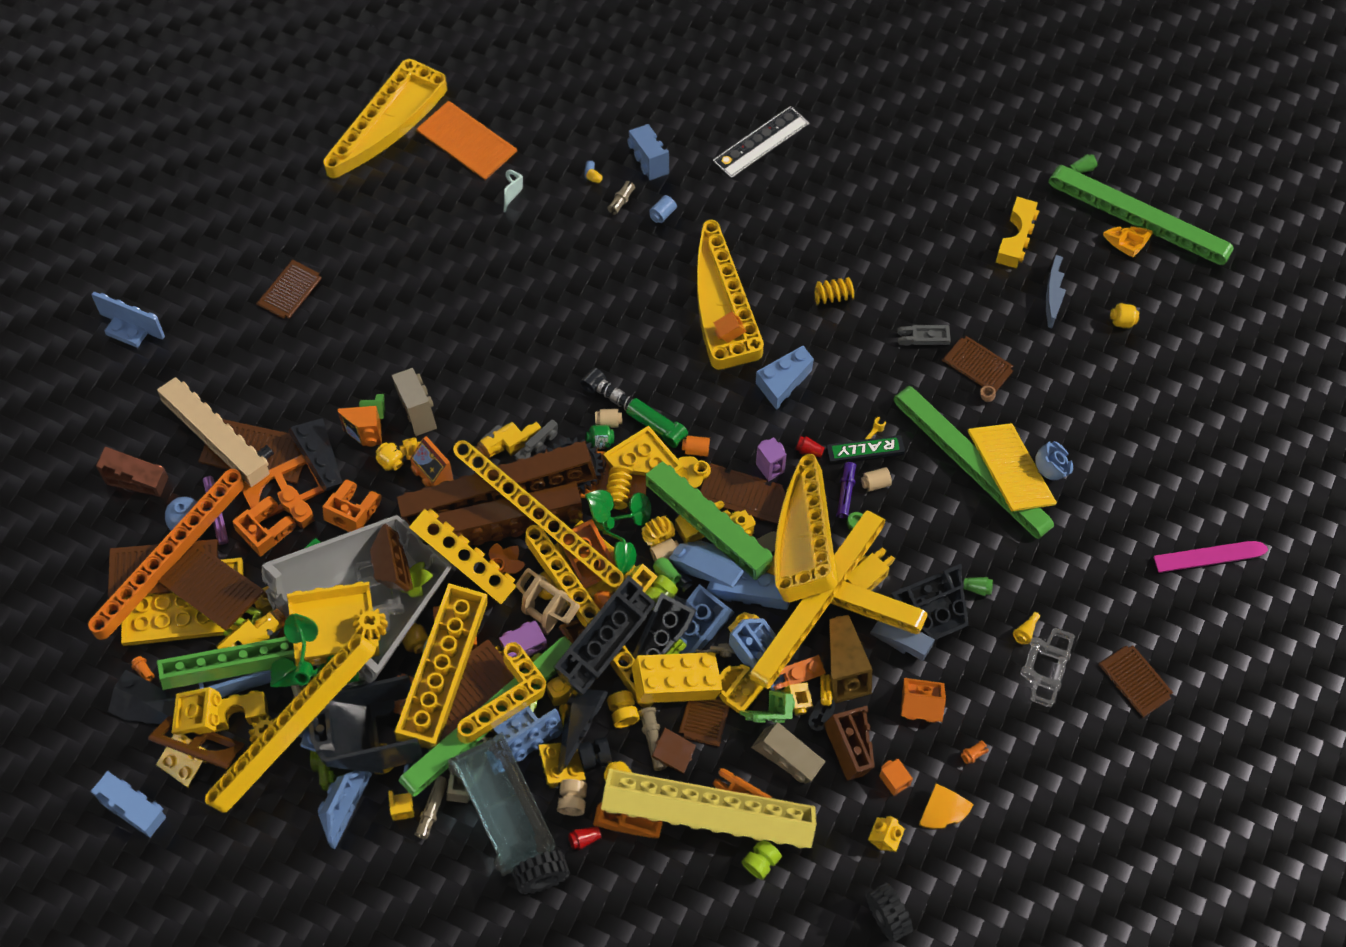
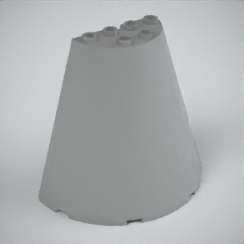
M398 515L266 562L262 565V580L265 584L268 583L269 589L265 592L282 626H284L287 617L290 615L287 594L294 591L303 592L315 588H330L335 585L369 582L373 611L378 608L380 614H385L388 627L386 628V634L380 635L381 639L378 641L380 656L371 657L358 671L360 676L358 682L346 684L353 687L371 683L377 678L453 565L429 544L425 545L423 543L424 540L409 528V524ZM385 523L398 532L399 542L406 554L409 569L418 562H424V569L433 575L430 580L421 586L423 595L420 597L412 598L407 593L388 588L382 583H378L373 576L374 570L371 563L370 549L382 525Z

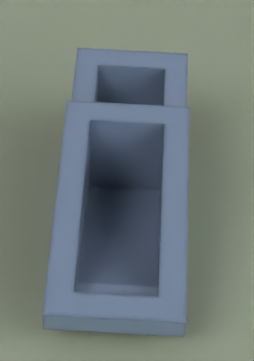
M877 621L870 632L871 635L903 654L908 652L921 661L925 659L935 640L922 632L919 634L910 633Z

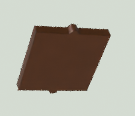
M664 728L660 739L656 741L657 745L651 757L683 774L688 763L692 761L691 756L696 745Z

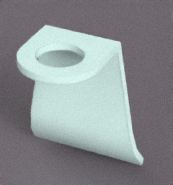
M513 170L506 172V178L510 184L504 191V212L507 210V205L523 187V176ZM510 174L516 177L515 181L511 179Z

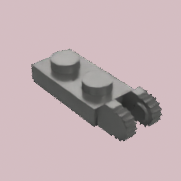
M913 325L897 329L900 336L904 335V337L898 339V343L903 346L911 344L950 345L951 342L949 325Z

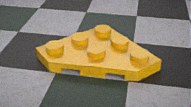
M649 425L603 454V459L611 468L614 466H626L631 468L635 475L646 476L650 470L662 461L666 465L672 466L676 473L683 470L681 462Z

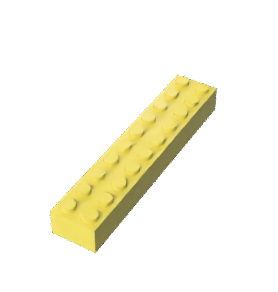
M614 769L608 770L601 810H606V812L611 814L622 813L633 818L639 816L648 818L651 821H666L672 825H688L693 829L704 828L715 833L726 832L737 837L748 836L758 841L769 840L776 844H791L798 848L812 847L816 828L815 806Z

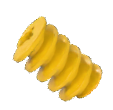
M848 277L845 278V281L841 278L837 282L832 279L830 284L827 280L823 282V285L820 281L816 283L815 300L817 305H819L820 299L826 304L827 298L833 303L834 297L840 302L841 296L847 301L848 295L854 300L853 284Z
M614 466L609 470L606 491L613 498V509L621 510L628 507L626 502L629 501L628 495L630 494V482L632 481V476L630 475L633 474V470L629 467Z

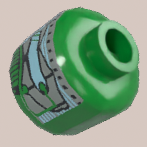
M592 425L589 432L585 434L586 443L591 442L592 448L608 449L614 443V431L608 425Z

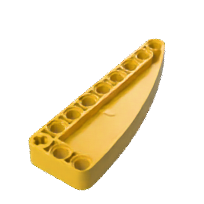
M404 60L325 157L324 167L327 176L337 178L381 153L406 134L446 93L445 75L415 60Z
M708 220L703 225L699 246L697 272L698 309L703 338L711 365L715 369L721 370L759 360L763 355L764 343L720 226L715 220ZM733 311L739 316L746 332L727 343L723 339L720 340L715 334L714 330H716L714 322Z
M806 454L800 459L787 489L779 517L774 558L775 585L785 602H793L830 591L838 583L823 474L813 454Z

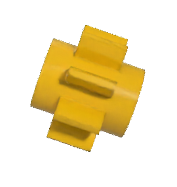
M417 438L405 439L402 441L403 445L399 446L403 455H406V460H410L421 441L417 442Z

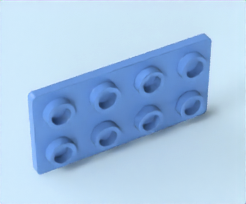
M93 292L91 294L99 313L112 319L104 330L106 335L137 348L147 334L162 340L164 339L165 335L155 314L141 311L136 306L126 305L121 300L111 299L104 293Z
M527 706L493 728L496 735L502 741L485 753L494 775L506 771L515 762L523 760L526 755L534 750H538V745H543L561 735L563 726L556 709L538 719L530 707Z

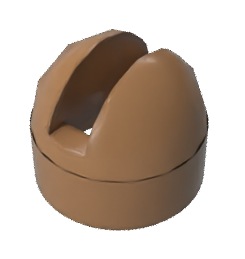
M992 386L981 388L980 396L982 400L992 402L996 396L995 388Z

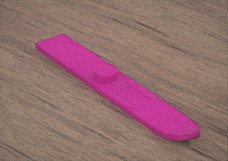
M1247 541L1156 555L1154 560L1158 573L1256 558L1264 555L1268 548L1261 542Z

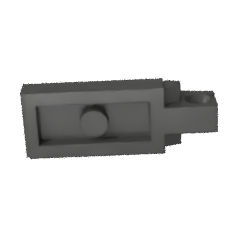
M554 420L548 422L525 443V446L515 454V458L517 460L531 457L534 452L538 453L544 447L546 441H551L556 437L558 424Z

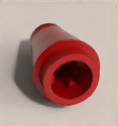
M800 436L795 450L799 451V454H813L815 457L820 458L825 447L807 436Z
M598 827L575 829L568 834V838L573 850H581L601 839V833Z

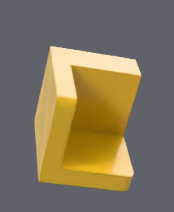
M388 791L393 821L414 818L412 795L410 793L394 795L393 791Z

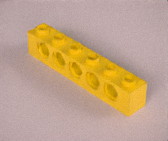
M424 508L409 528L497 602L502 604L515 589L516 584L513 583L515 579L507 572L505 575L498 570L500 566L492 559L490 562L484 559L483 556L485 554L479 548H471L468 545L470 541L462 534L458 537L452 531L455 528L446 521L444 523L440 522L437 519L439 515L431 508L428 511ZM430 524H437L439 526L437 534L432 535L428 532L427 528ZM450 536L455 540L452 547H445L443 545L445 537ZM463 549L470 552L469 558L461 560L458 557L459 551ZM477 562H482L485 565V569L481 573H477L473 569ZM492 575L500 577L498 585L493 586L489 583V578Z

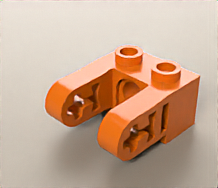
M347 479L322 506L324 521L348 532L360 529L366 525L380 505L382 495L371 491L360 505H354L349 500L354 495L357 484Z
M271 496L263 499L252 509H247L232 521L235 531L260 557L291 533L297 525L290 516L284 517L269 530L259 524L278 507V503Z

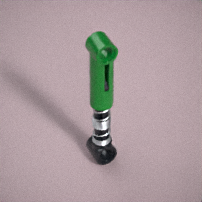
M591 368L581 379L580 384L587 392L604 394L605 398H610V401L614 404L624 407L627 415L645 427L649 425L670 447L677 448L688 435V430L681 423L672 422L639 399L635 398L632 400L630 396L627 397L625 395V392L617 389V387H612L611 383L608 384L605 375L599 369Z

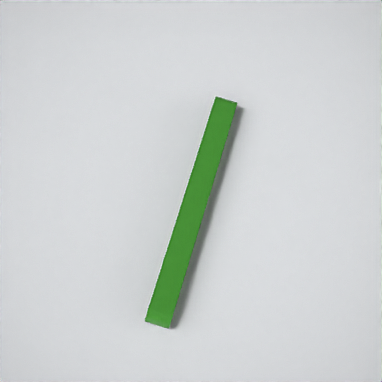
M1057 166L1049 179L1052 187L1137 227L1152 230V234L1216 264L1224 265L1234 249L1231 243L1066 166Z
M907 386L894 396L895 404L1030 534L1040 539L1054 527L1052 519L1041 508L1011 512L977 448L913 387Z
M565 636L560 638L533 662L546 682L557 674L553 667L572 645ZM525 668L521 673H528L529 670ZM514 678L483 706L518 685V681ZM538 684L531 686L535 690L541 688ZM516 695L514 697L518 701L524 699V697L521 695ZM504 706L497 707V710L500 712H504L507 710V708ZM487 717L479 719L483 723L490 721ZM456 728L408 769L398 782L415 797L490 731L471 743H462L458 740ZM464 728L461 730L464 734H470L472 732V730L469 728Z

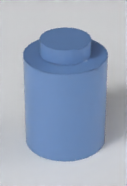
M664 195L650 209L651 219L662 223L677 208L675 201L671 197Z

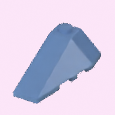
M704 541L680 543L669 557L674 566L686 575L732 588L744 573L719 548L712 543Z
M700 584L687 599V602L697 611L689 629L679 638L686 643L683 651H679L680 654L696 653V649L702 650L735 613Z

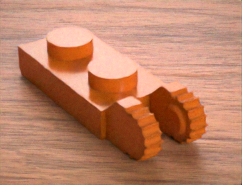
M819 655L786 666L780 673V675L784 676L786 682L773 686L775 691L788 685L800 684L826 674Z
M724 768L720 769L719 775L731 782L730 786L718 779H715L713 782L714 787L718 789L772 798Z

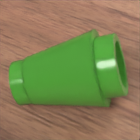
M1086 154L1070 165L1069 168L1079 173L1093 171L1097 167V161L1093 154Z
M661 557L655 561L653 565L655 574L666 576L674 584L680 581L681 575L668 558Z
M988 577L965 578L964 590L983 596L992 594L993 579H988Z

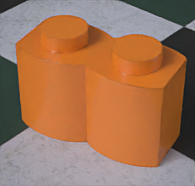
M288 485L277 493L281 506L287 513L292 515L297 526L304 529L315 521L310 506L301 500L295 488Z

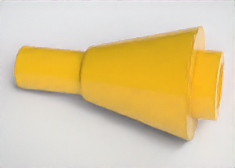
M1034 612L1029 620L1013 631V636L1018 643L1030 644L1035 624L1040 618L1037 612Z

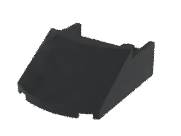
M409 675L341 689L311 721L309 731L312 744L317 755L327 767L384 774V769L418 762L423 757L417 738L384 746L380 744L377 719L391 715L395 710V701L407 699L412 686Z

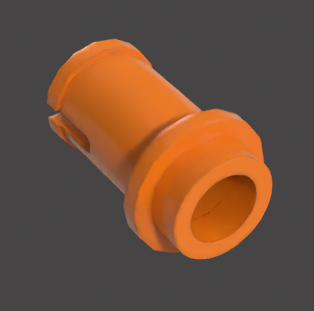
M142 656L131 661L132 669L136 670L140 677L151 681L155 675L146 664L147 660L142 658Z
M979 741V743L971 748L963 749L961 753L963 761L966 764H973L975 759L988 753V748L984 749L987 745L983 741Z

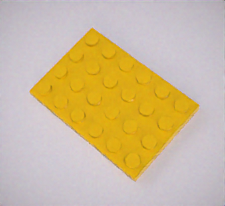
M242 558L221 560L243 575ZM174 593L146 595L122 622L121 643L123 646L219 636L223 635L225 630ZM233 624L229 629L235 630L238 625Z

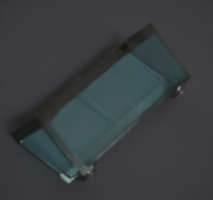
M502 732L448 759L450 773L461 778L497 853L494 865L497 871L502 873V876L511 873L516 865H520L521 861H526L529 857H535L536 854L541 855L544 852L548 851L550 853L554 850L556 844Z

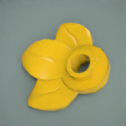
M684 456L678 459L683 465V470L677 474L680 477L686 478L693 488L699 487L703 479L707 478L711 473V467L705 461H698L692 456Z

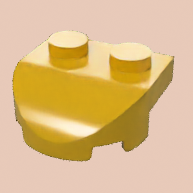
M740 664V666H728L720 674L722 691L719 696L726 705L739 714L740 711H746L764 688L750 679V667Z

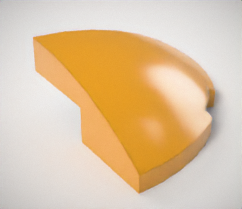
M1135 226L1123 228L1122 230V227H1115L1106 230L1103 236L1118 250L1134 257L1147 243L1153 231Z
M936 784L919 825L930 829H943L946 825L953 822L957 824L969 814L974 804L955 792Z

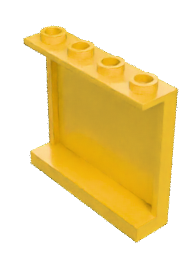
M369 582L335 585L330 588H315L309 591H294L287 594L289 614L296 613L306 616L317 624V638L311 642L306 641L304 661L311 663L312 666L327 664V658L330 655L336 654L355 635L352 623L354 622V616L360 615L361 609L367 612V609L370 607L373 611ZM378 639L369 640L376 646L372 657L380 656ZM302 642L293 643L296 668L301 657Z

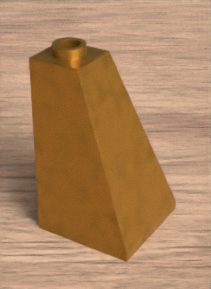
M849 614L829 619L832 699L835 703L872 694V667Z

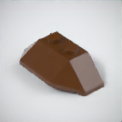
M385 523L382 525L370 549L371 563L374 570L373 576L378 583H382L388 588L405 592L411 591L413 584L408 560L403 546L399 542V534Z

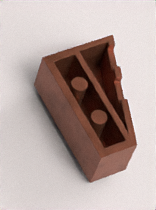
M104 447L96 465L107 485L159 497L168 479V475L162 466L143 461L108 447Z

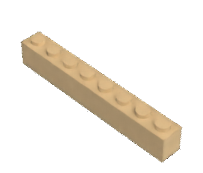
M175 377L157 389L161 401L231 469L238 470L242 479L250 487H253L270 474L267 460L263 456L259 457L254 447L248 446L240 434L236 435L228 423H223L218 413L214 414L206 402L202 403L197 393H192L184 381L180 382Z

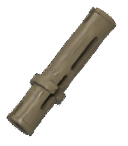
M442 776L436 778L426 807L420 814L421 819L415 836L421 839L428 838L431 826L436 822V814L449 783V780Z

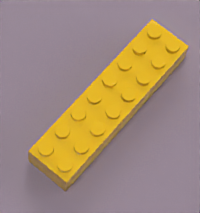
M448 583L395 730L396 740L402 742L417 738L420 747L432 750L439 744L488 604L487 594Z

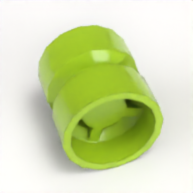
M659 575L652 583V587H649L645 592L656 603L662 592H670L674 595L678 593L676 585L664 575Z
M767 840L759 841L753 847L754 853L749 852L742 860L743 866L760 880H763L770 872V865L775 866L782 858L781 853Z

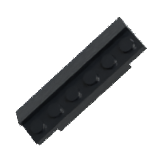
M629 575L553 667L562 682L567 683L581 696L602 674L656 605V602L642 591L644 588Z

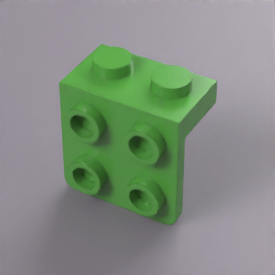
M769 690V711H740V715L745 716V720H753V722L763 723L766 720H770L772 722L784 723L785 719H792L795 700L791 693Z

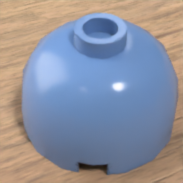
M1055 441L1043 445L1035 456L1038 471L1049 480H1059L1068 476L1073 471L1072 460L1068 461L1066 457L1069 455L1068 452Z
M178 497L172 500L165 510V522L168 528L172 531L198 501L190 497Z

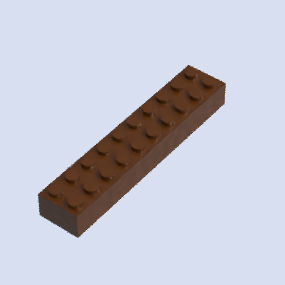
M585 441L575 442L570 446L558 447L550 452L538 453L533 457L518 459L513 463L497 466L528 493L575 482L580 484L597 479ZM492 470L489 473V479L491 481L498 479V471ZM476 473L469 476H461L456 480L444 481L432 487H424L419 491L404 493L402 496H398L397 500L401 518L410 526L424 508L427 511L431 508L438 514L504 499L505 497ZM505 484L504 492L506 494L512 493L514 490L513 484Z

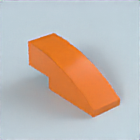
M602 802L597 805L594 826L632 835L659 838L663 821H651L648 818L639 816L633 818L622 813L611 814L606 812V810H601Z

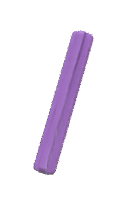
M212 476L203 478L205 491L207 492L215 482ZM221 513L213 522L219 545L229 542Z

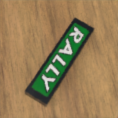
M901 435L828 444L826 446L830 464L905 454Z

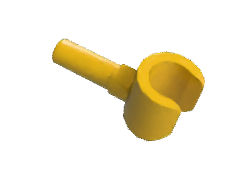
M877 417L872 431L866 436L865 440L871 439L877 432H882L886 421L884 424H878L880 417Z

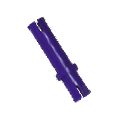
M846 462L844 464L843 477L840 479L841 491L836 516L841 519H847L849 516L852 489L856 482L854 479L856 464L853 462Z

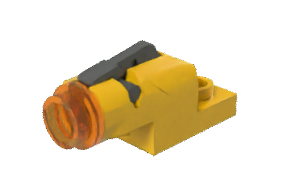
M513 422L505 426L497 425L477 443L475 448L488 459L495 454L503 452L505 449L512 456L525 446V443L541 430V426L535 422L532 425H527L523 431H520Z
M276 608L274 611L270 610L265 616L256 620L254 625L246 619L218 643L216 647L222 649L237 646L235 643L237 640L242 644H249L274 639L282 630L287 618Z

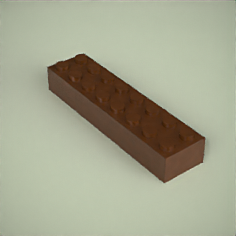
M576 482L529 493L565 524H575L583 520L582 502ZM525 495L521 496L519 504L522 507L527 506L529 498ZM507 498L438 513L439 517L437 518L440 522L444 523L446 521L455 528L452 532L458 537L462 534L470 541L468 543L469 546H480L485 542L501 541L511 536L519 537L526 533L529 526L537 525ZM541 508L536 509L534 517L542 519L544 517V510ZM552 521L549 524V528L560 526L557 521ZM430 524L427 530L430 534L435 535L439 532V526L437 524ZM450 536L445 537L443 540L445 547H452L455 543V540Z

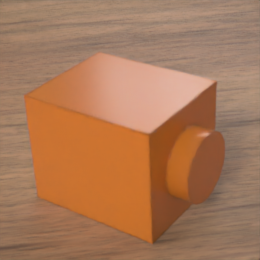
M733 311L714 322L716 330H714L715 334L720 340L723 339L727 343L746 332L739 316Z
M899 759L894 762L890 760L881 767L879 776L893 796L911 785L913 778Z

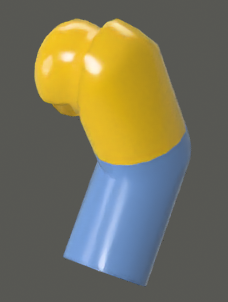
M587 161L585 177L591 182L600 183L602 175L594 170L595 163Z

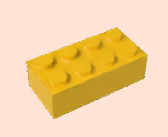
M715 652L638 655L631 665L638 703L715 700L722 691Z

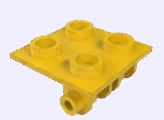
M174 734L172 736V739L186 744L192 741L185 734ZM166 747L156 765L183 785L189 787L201 764L208 762Z
M561 743L538 745L547 785L550 788L557 787L558 783L565 779L586 780L578 749L568 766L562 773H559L557 770Z

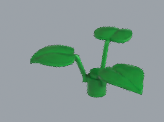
M605 490L591 491L585 494V497L589 503L593 516L592 519L598 531H603V535H609L621 541L617 542L614 546V559L616 567L625 575L633 568L636 562L635 547L631 542L626 543L624 538L609 532V530L614 527V520L633 517L636 525L640 526L647 523L652 511L650 500L643 493H635L629 501L631 514L611 517L610 511L614 506L611 494Z
M296 613L290 614L284 624V633L291 643L297 644L302 642L300 661L296 668L295 662L290 658L276 660L271 666V687H288L297 684L301 686L307 685L311 676L315 677L326 665L321 664L313 670L312 664L304 661L306 641L311 642L317 638V624L306 616ZM330 655L327 658V663L333 658L334 655ZM359 672L348 683L358 682L360 679Z

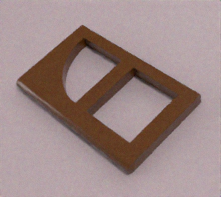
M168 716L148 738L152 742L225 769L233 763L245 747L244 743L214 732L200 735L191 732L197 736L189 744L164 736L173 725L172 716ZM209 739L230 748L211 751L200 749L199 747Z

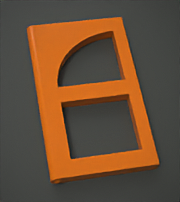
M300 455L269 469L270 474L253 487H250L244 481L242 492L250 508L252 509L260 502L263 488L272 479H276L281 490L288 485L282 474L307 464L304 457ZM312 471L311 473L318 487L301 494L300 498L303 501L324 492ZM279 504L276 510L265 519L270 518L285 510L283 509L281 504Z

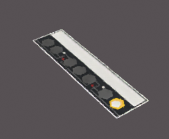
M790 106L713 161L730 177H733L809 123Z

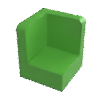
M376 394L375 400H360L359 407L377 406L379 418H384V394Z

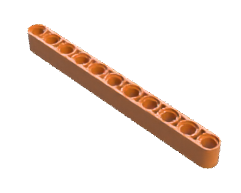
M229 469L218 479L90 619L89 629L97 639H107L156 586L158 580L175 565L243 490L244 481L238 470ZM172 551L170 554L165 555L166 552ZM131 595L129 599H124L126 596ZM114 610H118L115 614L110 615ZM104 625L100 630H96L99 626Z

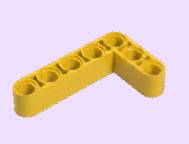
M511 642L505 646L503 661L519 684L462 719L457 727V737L460 742H473L544 695L546 680L518 643ZM514 652L518 656L510 657L508 653ZM522 668H526L529 670V672L521 673L519 670ZM534 684H538L541 686V688L535 690L531 686ZM516 695H521L524 697V699L518 701L514 697ZM504 706L507 710L500 712L497 710V707ZM487 717L490 721L483 723L479 719ZM464 728H469L472 730V732L470 734H464L461 730Z

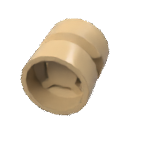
M576 779L562 780L559 791L562 797L558 800L557 811L568 816L583 815L585 810V800L583 798L586 797L587 783Z

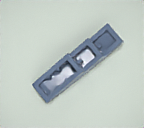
M1056 255L1051 269L1046 292V315L1049 328L1053 327L1066 292L1065 289L1060 288L1065 273L1059 272L1063 257Z

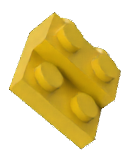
M207 687L176 694L172 733L181 735L194 732L200 735L215 732L216 725L220 723V717L217 714L218 706L222 703L220 692Z

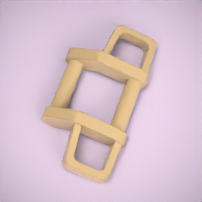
M530 568L525 570L516 583V587L523 594L521 611L536 619L547 631L552 630L555 626V619L566 624L570 623L580 608V605L569 598L566 592L558 590L547 582L543 575H538ZM533 575L535 579L528 589L525 590L524 585L530 576ZM545 589L554 597L542 615L534 607L535 599L541 590ZM567 600L571 603V607L565 616L560 617L557 613Z

